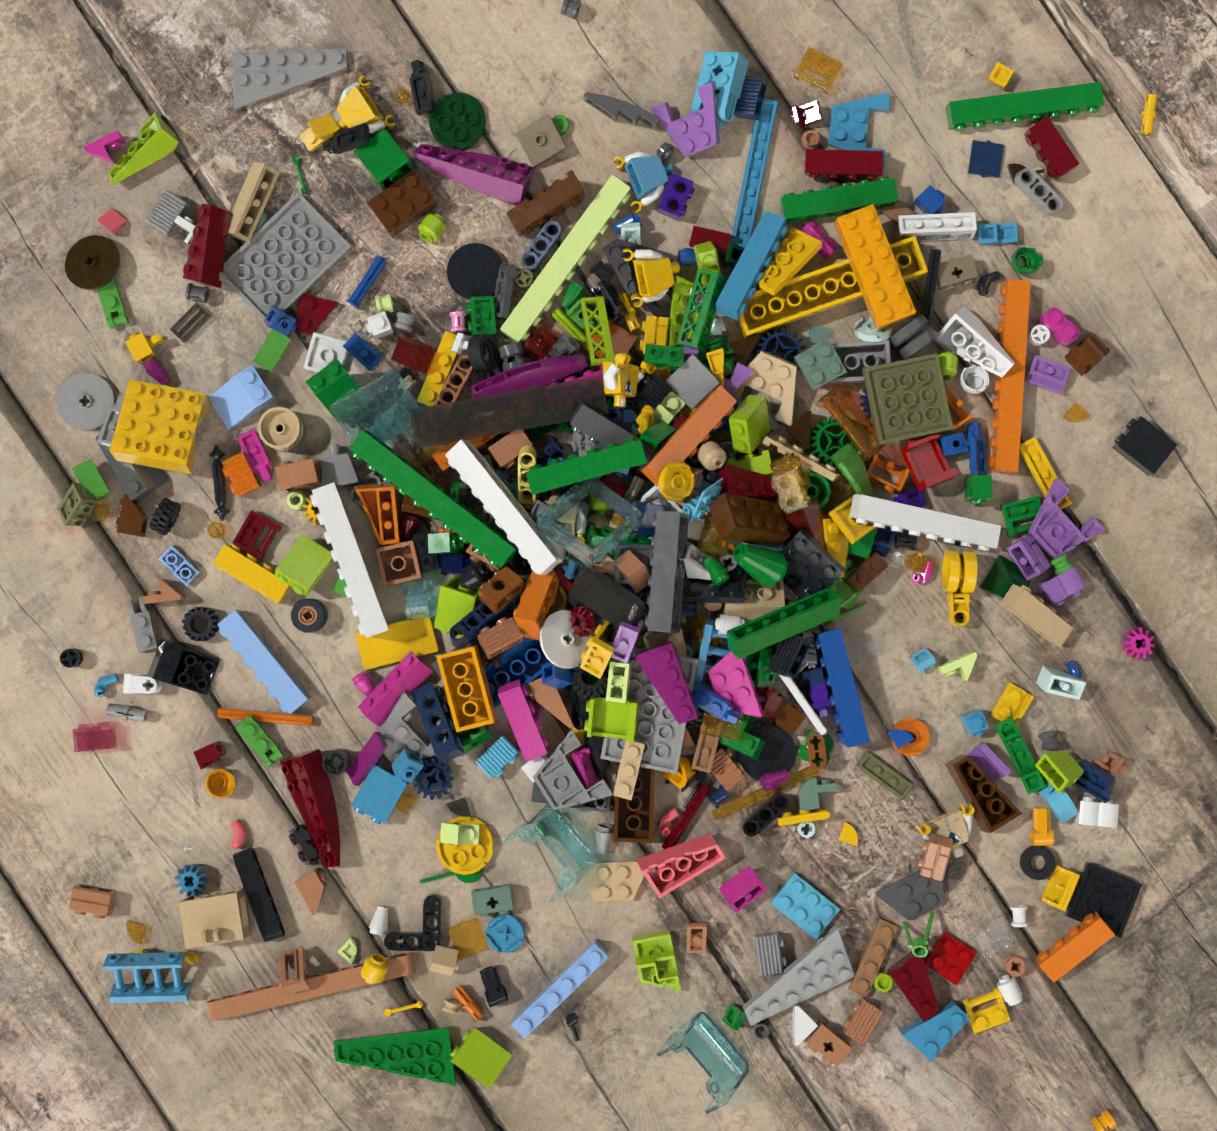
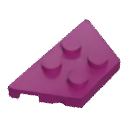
M730 651L708 671L714 692L731 701V705L736 711L762 717L764 713L745 657L738 660Z

